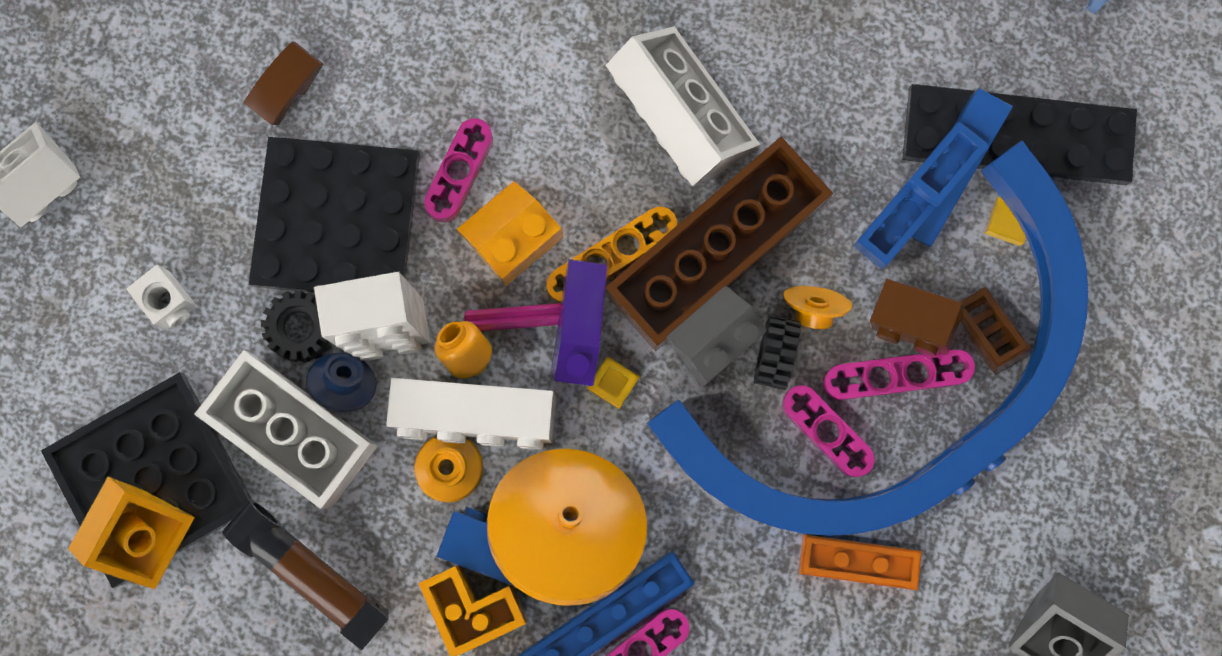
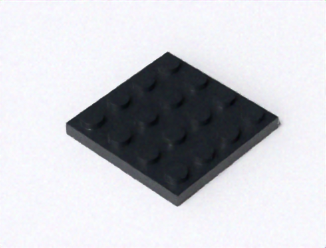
M268 136L248 285L257 288L289 291L302 290L303 292L315 293L314 287L393 272H399L406 279L420 161L419 151Z
M179 372L41 450L79 526L84 521L107 477L142 489L194 517L174 555L228 525L249 500H252L215 429L195 415L201 403L184 373ZM104 573L112 588H118L129 582Z

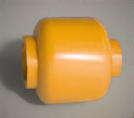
M451 322L445 325L436 337L435 355L451 375L456 378L465 379L477 376L486 369L490 362L492 346L472 322Z

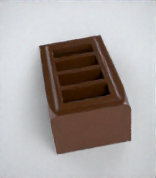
M986 287L960 301L963 305V315L960 322L994 375L1001 373L1028 356L1031 349ZM983 304L986 305L987 310L971 318L969 312ZM992 317L994 318L995 323L983 330L979 329L978 325ZM1002 331L1004 336L990 344L987 339ZM1010 344L1012 350L999 357L997 351Z

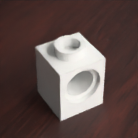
M159 265L154 266L126 288L154 325L166 330L182 325L189 319V312L197 307L172 273ZM165 292H169L171 296L170 303L167 307L159 309L158 300L160 296Z

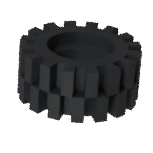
M295 290L293 294L287 291L281 293L283 298L278 299L275 297L270 301L273 306L271 309L266 307L263 312L267 317L266 320H261V327L265 329V333L261 334L263 340L269 343L267 346L271 351L276 352L277 355L287 360L306 363L310 362L311 358L318 359L322 357L321 352L323 350L328 351L332 347L329 345L328 340L322 338L314 294L305 293L302 290ZM303 312L309 314L313 320V331L310 336L302 341L291 340L285 330L287 320L295 313Z
M769 315L765 325L767 331L762 336L757 356L754 384L786 390L791 379V372L794 369V361L797 357L801 323L800 321Z

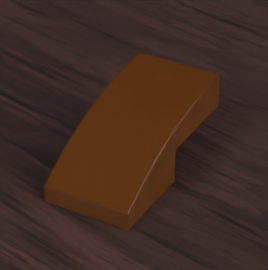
M292 41L265 70L243 103L269 124L279 125L297 95H305L324 64L298 43Z

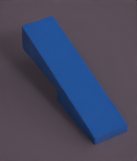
M978 88L970 95L955 125L960 121L990 147L1013 106ZM988 148L911 238L927 247L932 246Z
M959 121L853 246L880 269H884L936 207L947 197L989 145Z

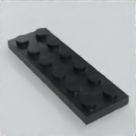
M911 84L908 90L902 160L924 163L953 129L970 95L975 91ZM988 92L1013 107L977 169H983L1009 148L1023 141L1050 177L1125 186L1132 182L1137 109Z

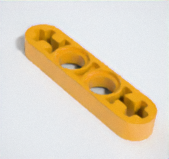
M666 207L652 208L580 253L573 260L587 261L592 256L603 257L607 263V281L632 265L677 226L676 216ZM654 217H658L661 221L667 219L669 221L666 226L667 232L664 234L660 230L652 232L648 235V239L652 243L646 245L643 234L636 228L641 225L643 232H646L652 228ZM626 235L635 237L639 243L638 251L632 255L622 254L617 248L618 240ZM568 262L555 269L547 279L548 293L557 303L562 302L563 291L558 293L554 291L558 286L556 280L560 277L565 280Z

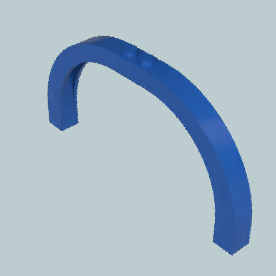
M1023 141L1009 148L980 170L1017 219L1029 242L1036 263L1041 298L1039 326L1030 359L1010 394L990 415L922 468L887 488L850 498L818 499L787 494L770 488L738 469L708 439L680 400H676L646 424L680 468L704 491L729 508L753 520L788 531L831 536L864 533L907 521L929 510L951 494L960 495L975 484L973 477L984 469L989 472L1001 465L1006 460L1004 454L1035 428L1051 409L1064 389L1075 366L1083 341L1088 308L1087 267L1081 238L1075 221L1061 192Z

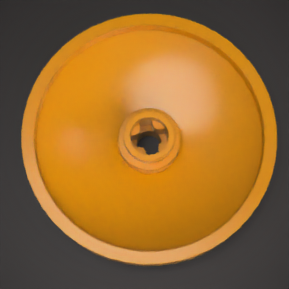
M553 449L534 454L522 460L503 477L494 491L490 502L487 518V537L497 566L516 588L546 603L565 606L581 605L608 596L631 576L645 547L647 517L639 492L632 481L616 465L587 451ZM564 517H569L571 520L575 521H567L564 519Z

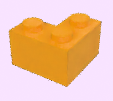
M460 565L418 583L449 656H459L525 625L529 620L513 585L506 586L477 600Z

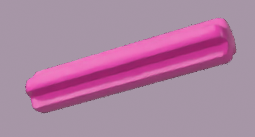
M561 303L470 310L465 312L464 321L474 323L480 331L558 325Z

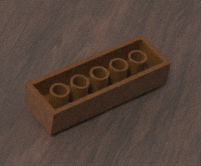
M781 136L605 287V294L649 345L657 351L668 342L666 337L724 286L730 288L820 210L831 198L833 192Z

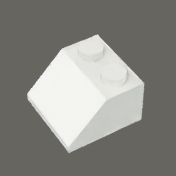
M37 122L33 123L0 151V210L20 228L28 221L34 222L42 217L47 211V205L58 196L64 197L76 187L77 180L80 178L75 165Z

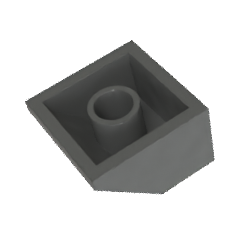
M724 286L666 338L696 381L704 387L767 330L753 307L727 286Z
M1058 572L1036 594L1009 642L1008 649L1019 656H1117L1126 648L1129 614Z

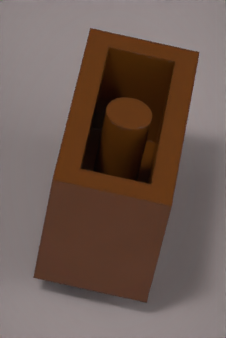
M886 278L870 323L873 331L877 332L876 336L884 341L898 344L899 340L914 344L913 349L922 354L936 356L938 352L947 355L963 315V305L961 302Z

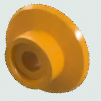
M807 285L793 286L786 289L783 293L786 303L796 310L795 320L800 321L801 325L813 329H828L832 327L834 317L848 314L853 307L847 297L826 288Z
M436 435L426 441L417 453L414 463L415 478L421 490L430 498L448 503L460 501L472 494L481 481L483 475L481 453L468 438H466L465 444L448 443L437 440ZM446 460H451L454 464V470L449 475H445L441 471V465Z

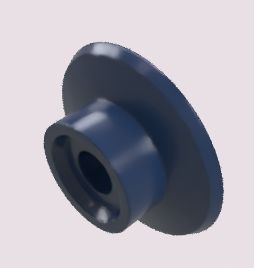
M331 353L319 358L311 365L306 376L307 390L313 400L322 407L334 412H353L363 408L372 400L377 387L376 377L370 366L365 361H360L359 357H354L348 353ZM338 376H345L347 379H342Z

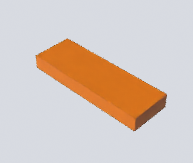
M803 534L798 574L918 591L922 551Z

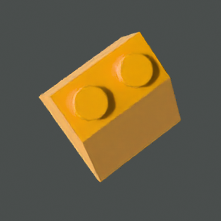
M515 181L510 183L457 228L461 236L505 286H508L563 239L562 228L532 195Z
M107 477L68 550L84 567L155 590L194 517L142 489Z

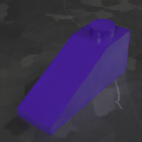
M568 259L551 366V375L554 381L588 386L594 385L600 348L607 273L606 264Z

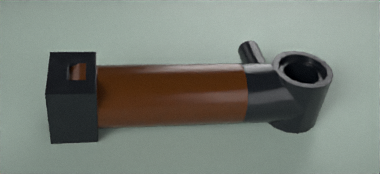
M249 500L222 531L225 538L245 555L256 558L339 626L340 633L361 651L389 620L388 609L368 593L364 595L285 530L280 522L257 502Z

